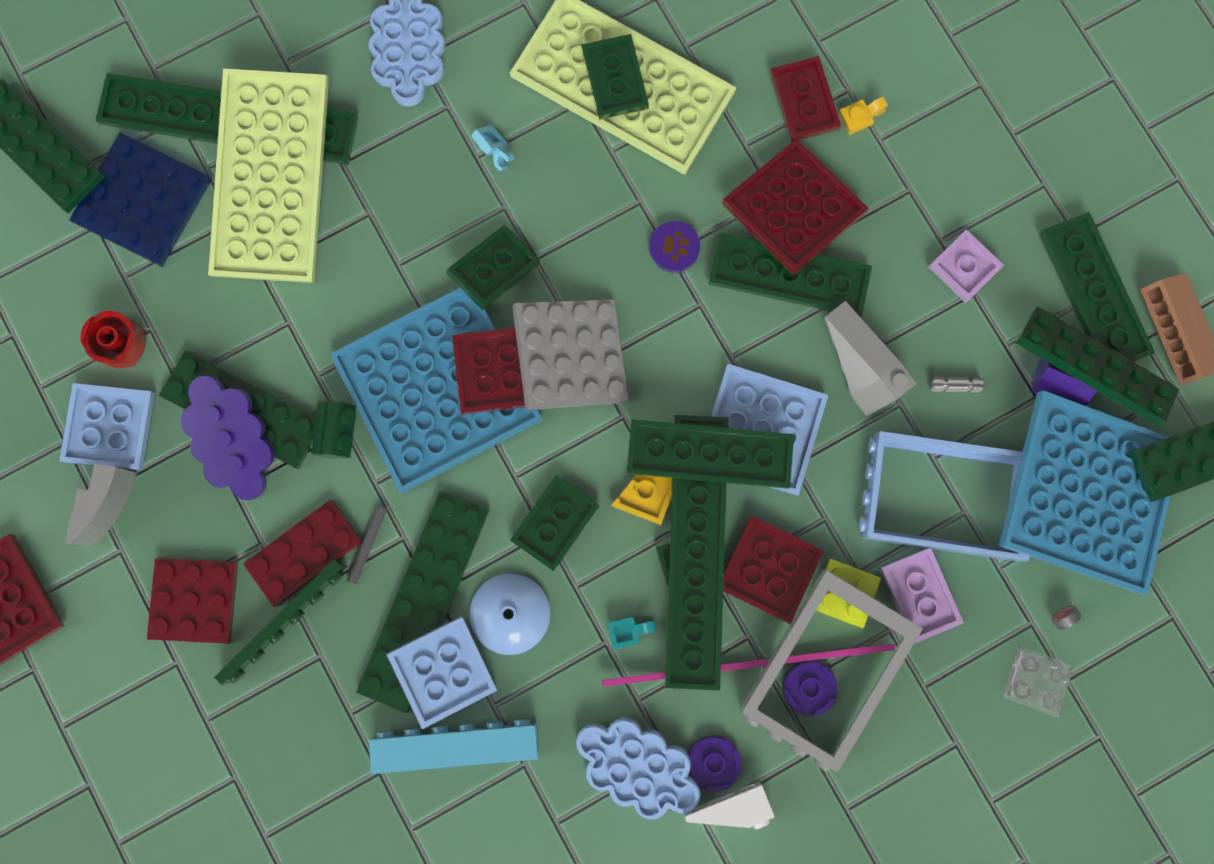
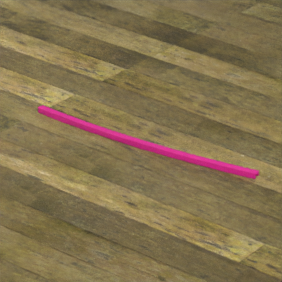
M895 643L792 655L788 656L785 663L862 655L896 649ZM770 658L721 664V671L765 666ZM665 672L611 678L601 681L603 687L665 679Z

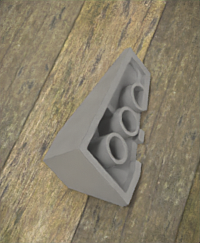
M846 301L824 317L833 347L836 348L841 363L839 364L841 371L844 372L848 384L849 395L865 417L897 400L916 385V382L902 363Z

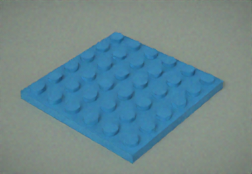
M461 288L330 353L401 494L543 421L538 410H526L525 407L461 415L452 335L495 330L485 309L481 310Z
M1037 392L999 546L1140 595H1148L1171 496L1154 502L1149 501L1129 452L1169 437L1049 392Z

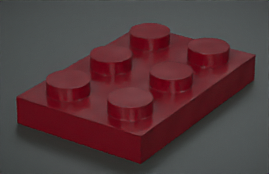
M819 56L770 69V77L791 142L795 139L802 140L840 129L839 116Z

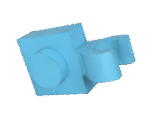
M489 125L474 131L471 137L486 155H493L495 167L499 171L507 169L508 166L505 164L504 159L506 162L514 160L515 157L511 151L505 148L508 143L494 126Z

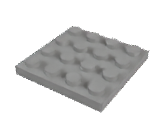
M615 300L515 303L512 306L526 410L621 404L629 401Z

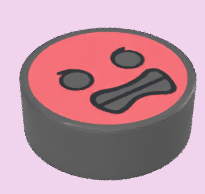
M1070 606L1058 612L1052 618V622L1057 629L1064 630L1075 625L1081 619V613L1076 606Z

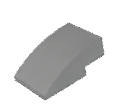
M94 463L89 489L77 488L65 543L94 546L103 538L127 503L137 473L114 466Z

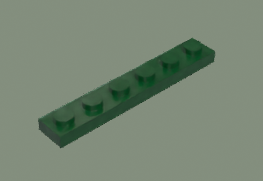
M333 559L214 678L221 685L238 682L246 673L244 669L250 663H257L265 655L263 650L270 643L276 644L285 635L283 630L290 623L295 625L305 615L303 611L310 604L314 606L325 595L323 591L329 585H336L344 577L342 572L347 567L340 560Z

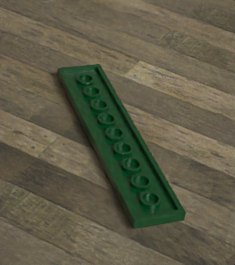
M107 73L95 121L99 125L218 144L221 91ZM327 108L323 161L349 165L359 118L357 113Z
M674 416V423L728 428L729 417ZM672 478L665 688L720 691L727 483Z

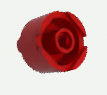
M105 310L94 317L91 316L81 329L80 341L84 346L86 354L91 359L110 368L133 367L142 356L146 345L145 331L135 321L113 310Z

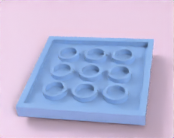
M727 364L711 417H729L728 428L794 434L790 489H773L798 496L828 395Z

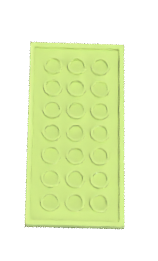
M555 0L510 71V76L684 175H686L736 92L735 86L580 0ZM631 34L649 102V109L599 120L581 45Z
M223 69L209 276L314 283L329 83L327 75Z

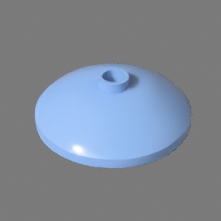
M507 573L489 579L477 590L470 606V623L475 636L485 647L499 654L514 655L533 648L545 635L550 622V605L546 594L532 579L519 574ZM506 609L513 611L514 616L512 619L504 617Z

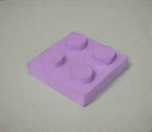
M966 229L930 264L929 268L966 303L1004 265Z

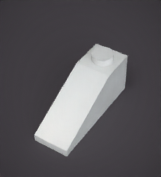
M759 781L701 804L691 812L683 813L686 822L744 828L754 826L755 829L767 826L770 823L769 820L775 817L763 786Z

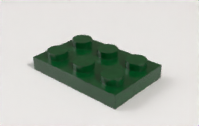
M631 34L581 45L599 120L649 109V102Z
M504 224L447 269V274L481 310H484L539 265L540 260Z
M556 475L510 541L552 571H555L600 505Z

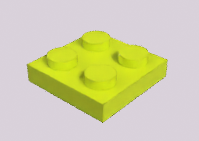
M828 559L825 570L874 599L881 580L880 577L836 560ZM827 591L816 610L864 629L868 617L866 613Z

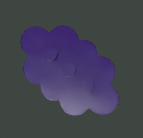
M205 375L197 377L191 382L188 391L192 405L184 410L180 422L185 434L192 438L190 447L192 455L196 460L204 463L203 473L209 484L219 488L230 485L233 493L242 500L248 501L258 498L264 493L267 484L263 470L271 466L275 457L274 447L270 441L263 437L265 433L264 421L260 416L252 412L253 404L251 397L243 389H225L222 382L215 376Z

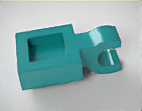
M634 617L607 623L613 650L640 644L639 635L657 631L654 620L636 624Z

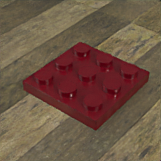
M515 328L452 335L461 415L524 408L525 400Z
M751 515L724 570L723 592L791 624L824 550Z
M155 558L147 640L231 644L238 562Z

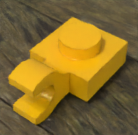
M884 97L873 101L867 106L864 100L840 109L839 115L848 134L851 135L872 126L874 123L872 117L884 113L888 104Z

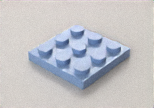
M72 383L59 461L93 466L94 463L122 469L142 471L155 393L144 390Z
M462 616L386 653L422 729L497 691Z

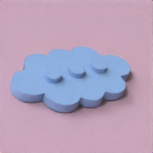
M389 0V5L379 6L371 14L370 23L374 31L368 44L370 52L374 57L371 64V72L378 84L384 87H391L392 95L397 103L407 107L415 106L423 99L425 86L433 85L440 81L444 73L443 63L440 58L445 51L444 38L440 33L443 20L439 9L432 4L423 3V0Z
M620 717L614 720L608 728L598 723H590L579 731L576 747L579 753L589 761L586 769V778L589 784L597 790L609 791L617 805L623 807L634 805L637 813L649 820L662 817L668 808L677 813H688L698 806L700 788L697 782L688 776L690 770V757L688 753L677 745H667L664 736L659 731L653 729L642 731L639 723L629 717Z

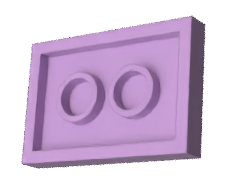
M931 548L924 549L879 568L898 613L923 628L915 643L964 623Z

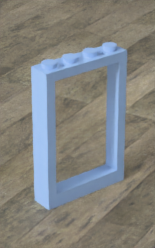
M883 431L874 434V438H870L868 453H872L871 463L867 464L865 470V479H869L868 489L864 490L862 496L865 515L861 516L859 522V532H862V539L1018 562L1029 561V556L1006 548L875 529L884 447L1013 465L1010 499L1022 452Z

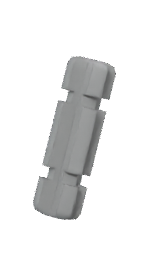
M933 377L930 381V388L933 392L945 390V392L970 391L979 393L983 391L984 387L983 379L972 377L970 380L968 377H947L945 379L944 377Z

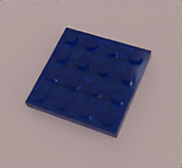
M119 132L98 169L105 178L76 206L69 221L163 267L211 183L212 178Z

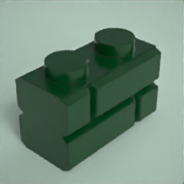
M340 401L317 403L311 455L326 458L351 457L356 405Z

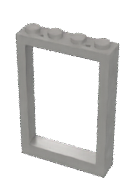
M823 569L741 705L740 711L744 714L742 719L756 728L758 724L768 729L766 734L778 742H781L782 739L792 744L790 749L800 756L804 757L807 753L815 758L814 764L828 772L831 768L838 773L923 628ZM827 591L903 636L833 756L757 709Z

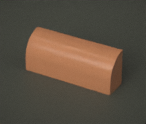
M1187 273L1161 279L1141 288V293L1180 386L1213 375L1214 336Z

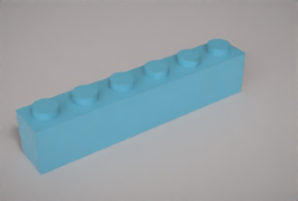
M530 719L514 720V725L503 726V721L487 722L486 727L476 728L475 723L459 725V730H448V726L432 727V732L421 733V728L404 730L402 735H394L393 731L377 732V737L369 740L371 774L538 760L539 757L537 723H530Z

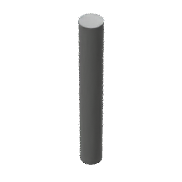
M377 506L347 578L348 582L357 584L387 509Z

